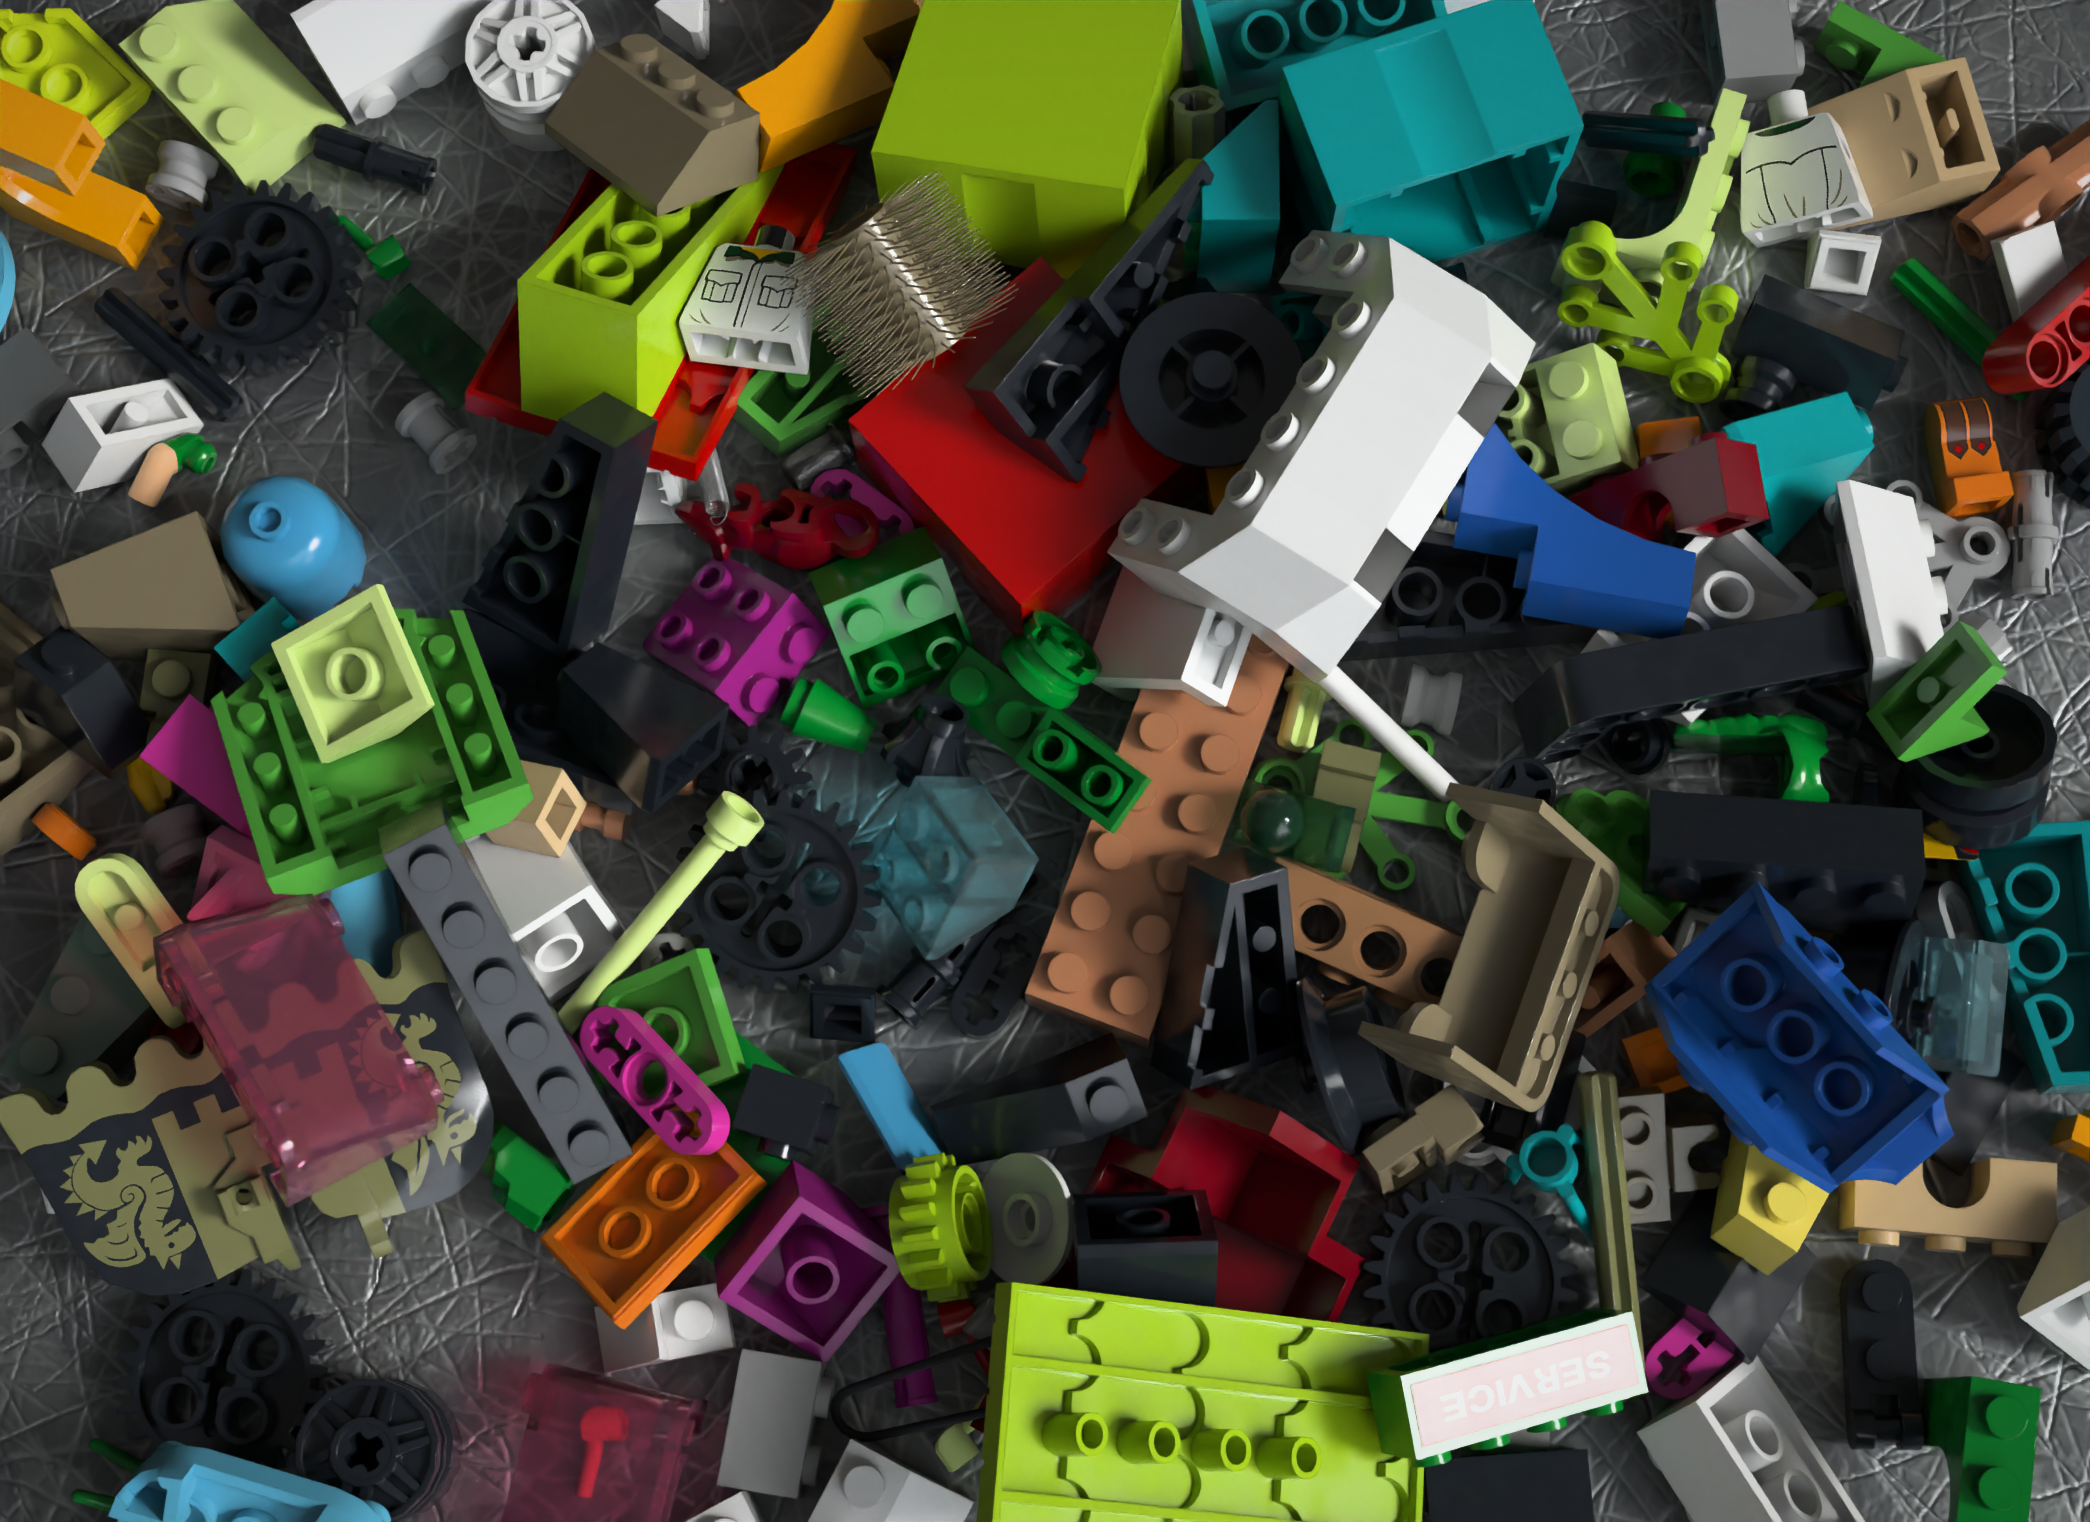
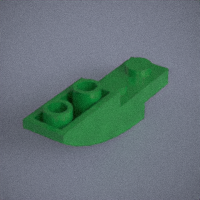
M970 646L965 648L934 693L951 697L961 703L969 713L968 725L1013 757V761L1113 834H1115L1152 781L1137 767L1060 709L1050 707L1035 698L1013 676Z

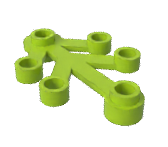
M1586 221L1572 229L1567 235L1561 255V262L1565 270L1572 276L1582 280L1601 279L1626 309L1598 303V296L1591 288L1583 285H1571L1562 292L1557 308L1559 319L1572 327L1592 326L1600 328L1601 330L1598 333L1595 344L1616 360L1617 367L1626 366L1668 376L1673 392L1687 402L1707 403L1714 400L1727 387L1731 376L1730 363L1718 352L1725 326L1729 325L1735 317L1739 301L1736 291L1724 284H1711L1701 291L1696 314L1702 322L1695 342L1692 344L1678 328L1689 284L1698 278L1703 260L1702 252L1696 245L1690 242L1677 241L1666 247L1660 266V273L1664 281L1657 303L1615 255L1617 242L1607 225L1598 221ZM1676 261L1686 263L1687 265H1680ZM1712 304H1718V305H1721V306H1723V307H1716V306H1713ZM1634 337L1655 341L1663 351L1634 345Z

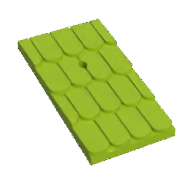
M1016 1282L996 1283L994 1315L996 1318L992 1327L988 1387H990L986 1400L982 1460H984L980 1472L976 1522H1422L1424 1467H1412L1408 1458L1381 1453L1366 1370L1429 1353V1334Z

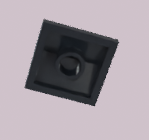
M1718 1186L1713 1189L1697 1190L1637 1285L1749 1365L1758 1355L1817 1257L1802 1243L1795 1255L1767 1276L1746 1262L1744 1258L1735 1255L1710 1238Z

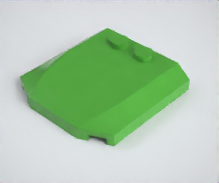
M394 609L435 705L398 735L330 763H321L274 651L266 653L250 666L254 676L227 699L222 691L211 699L264 876L273 894L315 896L388 869L389 867L382 857L378 829L438 798L442 800L464 840L509 824L534 799L464 610H449L452 618H417L414 609Z

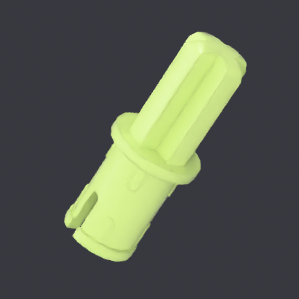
M1294 667L1292 676L1285 679L1283 686L1289 693L1277 736V743L1286 750L1306 753L1314 745L1324 701L1331 700L1332 696L1318 683L1315 684Z

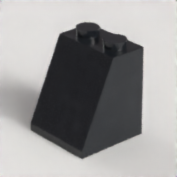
M1206 1190L1071 1194L1074 1290L1216 1307L1218 1239Z

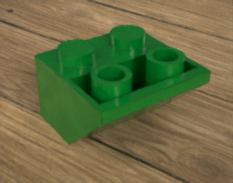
M925 526L876 545L874 550L867 556L858 559L846 557L808 573L829 629L863 709L946 676L967 646L975 649L943 559Z

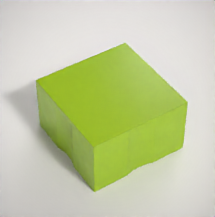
M924 0L871 150L879 201L888 192L881 201V203H884L904 182L906 183L891 199L921 174L922 176L905 191L933 170L934 172L918 185L939 172L919 188L943 174L941 177L924 187L921 191L939 182L925 193L927 194L943 182L945 183L922 201L950 183L949 186L926 201H930L949 189V191L936 198L932 203L940 200L948 193L949 195L929 211L955 193V196L933 212L957 197L958 199L935 214L937 215L949 206L955 205L937 219L946 215L959 204L961 205L937 224L965 206L964 209L941 224L943 225L965 212L948 223L944 228L952 225L964 216L942 235L970 216L971 218L945 236L947 237L973 220V222L950 236L948 239L956 236L965 228H970L957 236L949 244L955 242L974 227L976 228L953 246L980 229V231L951 251L960 247L966 241L968 242L980 235L979 239L972 245L976 246L984 239L987 240L965 256H968L987 243L988 245L980 249L981 252L991 250L978 259L976 264L993 252H996L981 263H986L995 258L992 263L1001 261L999 264L1027 269L1038 258L1042 257L1061 278L1069 279L1151 195L1154 182L1165 166L1169 153V97L1179 88H1183L1181 0ZM919 194L918 196L914 197L911 201H913V200H915L916 198H918L921 194ZM974 239V240L971 241L970 243H968V244H966L965 246H963L962 248H960L956 253H958V252H960L961 250L965 249L967 246H969V245H970L972 242H974L976 239ZM972 246V247H970L969 249H967V250H965L964 252H962V253H961L959 256H957L954 260H956L958 257H960L961 255H963L964 253H966L968 250H970V249L973 248L974 246ZM979 251L975 252L974 254L963 260L962 263L969 260ZM979 255V256H977L976 258L970 260L968 263H969V264L972 263L974 260H976V259H977L978 257H980L981 255Z

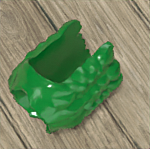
M1744 713L1738 716L1720 715L1715 719L1707 721L1695 719L1688 727L1683 724H1677L1674 734L1670 736V752L1675 754L1770 755L1773 757L1778 768V795L1776 799L1829 803V793L1820 781L1819 760L1829 751L1826 747L1828 731L1825 724L1812 717L1793 713L1777 717L1773 715H1757L1755 713Z

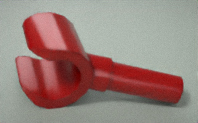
M970 1299L938 1303L937 1312L945 1339L965 1333L963 1328L976 1310ZM966 1334L968 1343L977 1341L972 1335ZM985 1348L974 1352L988 1377L990 1350Z

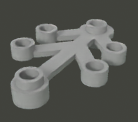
M1897 480L1891 483L1886 490L1913 497L1918 520L1929 519L1933 538L1941 542L1934 544L1935 556L1927 558L1929 571L1933 572L1950 568L1944 579L1948 603V613L1943 614L1946 625L1942 629L1945 634L1958 621L1957 608L1974 579L1990 578L2005 566L2010 556V542L2006 532L1996 522L1984 517H1970L1958 522L1925 503L1922 492L1915 483L1908 480ZM1835 494L1824 503L1819 511L1820 525L1826 532L1832 535L1834 519L1831 516L1830 508L1835 506ZM1970 538H1980L1988 546V555L1975 553L1971 549ZM1801 563L1783 565L1796 578L1802 580L1806 587L1818 598L1836 590H1839V592L1844 590L1839 565L1814 571L1809 566Z

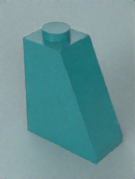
M1847 391L1736 421L1724 426L1720 431L1726 433L1730 440L1756 444L1769 519L1744 529L1775 558L1835 493L1836 482L1847 480L1875 447L1872 442L1874 438L1872 424L1863 409L1860 407L1855 408Z

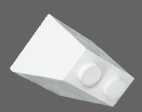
M486 833L480 834V838L467 843L507 925L551 1004L579 987L626 929L570 841H568L560 858L494 844Z

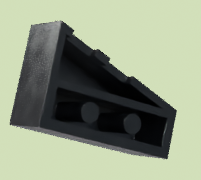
M1246 847L1188 864L1150 1065L1189 1090L1304 1053L1301 1018L1296 991L1297 970L1287 867Z

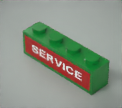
M1596 1307L1366 1370L1381 1453L1408 1458L1412 1467H1430L1444 1464L1452 1459L1450 1450L1467 1445L1472 1450H1486L1504 1446L1510 1443L1509 1433L1526 1428L1527 1432L1530 1433L1555 1431L1567 1426L1566 1416L1583 1412L1585 1416H1602L1623 1410V1399L1648 1392L1633 1312Z

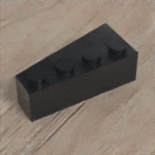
M606 392L599 394L561 417L528 477L530 484L522 499L514 503L505 520L508 526L499 542L490 548L481 565L484 567V570L478 582L469 587L462 602L564 660L569 659L609 629L658 420Z

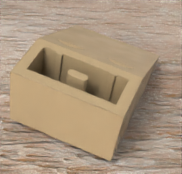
M1965 57L1905 69L1807 108L1808 116L1818 113H1830L1841 127L1873 212V218L1828 229L1829 231L1974 201L1984 193L2000 171L1999 162Z

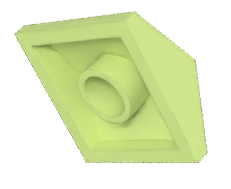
M381 584L373 585L271 643L321 763H330L398 735L435 705L386 590Z

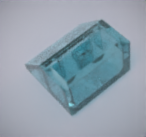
M915 776L902 805L898 809L891 828L873 861L874 866L881 867L882 874L880 879L872 884L877 891L883 893L882 898L925 960H936L1013 910L1039 858L978 777Z

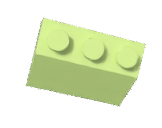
M205 0L165 6L118 44L139 75L229 173L242 184L251 196H255L260 180H266L271 186L313 151V139L321 124H330L339 128L346 124L342 115L234 0Z

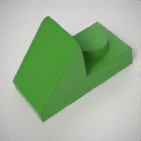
M1841 1L1836 5L1813 47L1824 53L1827 59L1834 65L1846 70H1855L1864 75L1865 78L1859 88L1905 69L1948 60Z
M1958 620L1866 715L1897 759L1908 762L1987 734L1990 730L1973 706L2008 671L1976 629Z

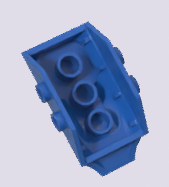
M1756 881L1644 986L1667 1048L1679 1060L1677 1068L1682 1077L1701 1093L1708 1092L1724 1110L1723 1118L1727 1127L1740 1141L1750 1146L1755 1145L1762 1154L1830 1194L1843 1182L1853 1180H1876L1897 1185L1955 1135L1949 1123L1944 1103V1095L1950 1088L1890 1025L1893 1021V1016L1886 1005L1872 992L1866 989L1859 991L1841 972L1844 968V963L1837 952L1824 940L1812 937L1792 914L1776 902L1763 886Z

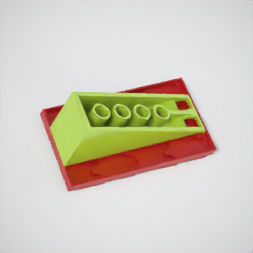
M832 142L760 173L758 171V179L658 217L590 168L543 254L517 280L518 298L465 391V410L490 419L495 417L499 422L549 436L561 417L599 394L606 392L658 420L648 467L662 472L667 470L672 475L696 482L738 406V398L755 369L690 361L679 326L681 314L716 248L725 243L754 246L758 230L762 226L778 225L793 234L795 243L792 251H800L806 255L816 250L818 246L809 247L818 244L848 190L849 180L856 169L857 149Z

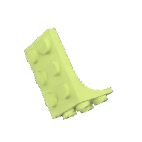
M1726 88L1722 89L1705 124L1706 127L1714 129L1715 140L1708 143L1707 154L1702 157H1692L1671 224L1665 229L1647 237L1636 239L1615 238L1617 242L1615 255L1657 303L1664 281L1660 273V266L1664 251L1669 244L1685 241L1696 245L1703 255L1700 268L1703 269L1715 237V232L1711 231L1717 213H1721L1733 180V177L1729 176V172L1734 158H1738L1750 126V121L1740 119L1747 97L1745 94ZM1563 245L1550 281L1554 285L1561 287L1562 291L1571 285L1587 286L1597 294L1599 300L1626 309L1601 279L1582 280L1572 276L1565 270L1561 262ZM1676 261L1680 265H1687L1686 263ZM1694 282L1689 284L1687 292H1691Z

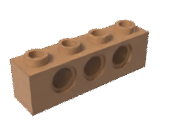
M1283 853L1277 856L1275 862L1288 868L1295 950L1317 959L1318 961L1314 968L1317 972L1347 985H1350L1353 977L1356 976L1378 986L1374 994L1375 997L1405 1011H1408L1413 1003L1417 1002L1439 1005L1443 991L1439 992L1428 988L1421 978V972L1423 967L1435 958H1445L1454 963L1464 936L1463 932ZM1314 905L1330 907L1338 916L1339 929L1333 936L1326 939L1311 937L1302 925V915L1305 910ZM1373 932H1387L1397 940L1400 948L1399 954L1391 963L1375 965L1364 957L1361 950L1362 941Z

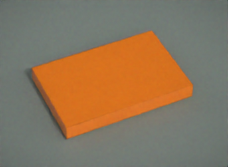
M678 1105L670 1109L676 1111H683ZM683 1111L694 1124V1128L689 1135L700 1137L702 1131L697 1125L700 1114ZM649 1127L631 1145L634 1154L611 1165L539 1238L540 1242L621 1329L625 1330L768 1184L727 1142L719 1150L709 1155H684L673 1151Z

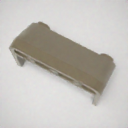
M1450 782L1445 795L1475 819L1472 829L1467 832L1462 842L1461 858L1468 876L1481 888L1439 1005L1427 1002L1415 1003L1399 1018L1395 1029L1362 1021L1357 1034L1409 1068L1505 1106L1535 1112L1546 1102L1553 1087L1614 913L1620 891L1619 871L1612 860L1544 800Z

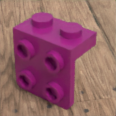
M712 556L696 573L693 580L665 615L659 619L656 626L645 638L643 648L652 658L704 688L710 695L729 703L728 712L739 723L750 728L751 725H756V727L759 725L830 635V632L793 592L729 557L721 562Z

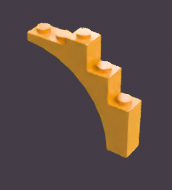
M834 0L831 10L803 46L776 69L737 89L735 96L760 113L758 171L760 173L882 121L894 87L890 70L883 60L907 50L920 12L917 0Z

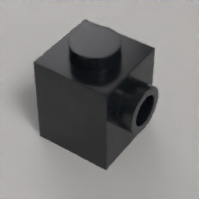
M753 1063L732 1127L740 1134L759 1139L756 1151L791 1162L792 1160L795 1161L798 1152L814 1157L818 1143L829 1145L839 1119L840 1107L832 1105L835 1094L828 1086Z

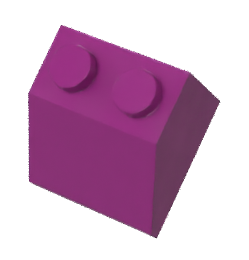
M794 1160L791 1161L713 1259L718 1298L827 1363L900 1273L891 1241L845 1192Z

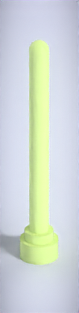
M724 791L706 812L708 821L703 826L706 834L557 1013L571 1036L583 1024L587 1015L598 1006L599 999L605 989L622 977L726 850L734 851L739 845L747 846L764 826V820L761 815L746 800L732 792Z

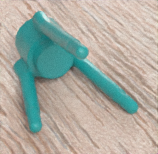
M1563 1124L1557 1132L1540 1131L1532 1134L1524 1141L1520 1154H1511L1507 1157L1506 1164L1508 1169L1502 1181H1512L1513 1189L1521 1175L1525 1174L1535 1188L1543 1192H1558L1590 1246L1594 1248L1591 1218L1572 1186L1578 1174V1160L1572 1145H1583L1582 1130H1573L1572 1126Z

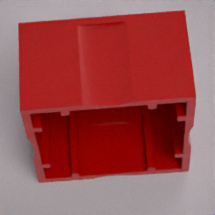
M1042 257L1038 258L1001 291L1007 290L1016 283L1015 286L991 303L998 301L1017 288L1018 290L981 314L1014 296L1015 298L975 321L1004 308L1007 309L969 326L968 329L992 321L993 323L967 331L962 336L976 338L959 339L950 347L955 353L947 349L936 356L934 368H932L933 359L923 363L913 380H911L920 364L916 365L892 390L909 370L907 369L848 420L859 469L884 496L905 510L911 517L915 529L925 526L932 541L945 551L955 563L965 583L1014 635L1023 634L1024 622L1034 611L1042 609L1058 617L1091 588L1100 573L1115 559L1107 551L1118 536V528L1122 519L1130 510L1137 506L1141 498L1183 508L1206 488L1205 468H1197L1175 462L1158 453L1139 436L1124 410L1120 395L1119 377L1105 409L1112 413L1105 429L1095 430L1081 462L1088 468L1079 483L1067 481L1000 434L965 391L963 386L1065 283Z

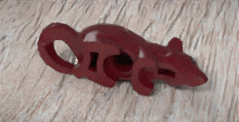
M749 483L737 484L734 489V496L741 503L730 506L727 516L726 514L724 516H721L723 514H708L705 510L704 501L689 500L675 508V514L689 527L694 536L711 545L714 558L721 562L728 559L731 550L737 549L754 552L764 559L786 568L808 571L823 566L838 553L853 559L867 556L874 550L879 540L877 517L869 507L854 500L833 499L830 495L821 498L811 493L786 488L781 492L780 500L763 502L759 488ZM721 506V507H719V508H709V509L716 510V509L722 508L723 506ZM834 514H842L857 520L862 526L863 531L858 536L849 537L837 523ZM711 516H721V517H715V518L712 517V521H713L714 524H719V523H721V524H720V525H717V526L713 525L712 522H711L710 517H711Z

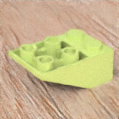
M1592 342L1526 365L1520 382L1495 420V423L1519 457L1557 493L1568 497L1590 488L1589 481L1597 476L1610 473L1624 474L1638 468V461L1640 459L1617 363L1613 357ZM1448 498L1442 506L1444 518L1446 514Z

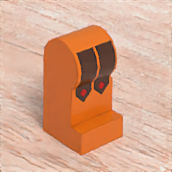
M1977 396L1928 404L1924 415V435L1937 509L1953 519L1995 514L2014 493L2009 471L2002 472L1996 441H1993L1992 419L1987 402L1983 397Z

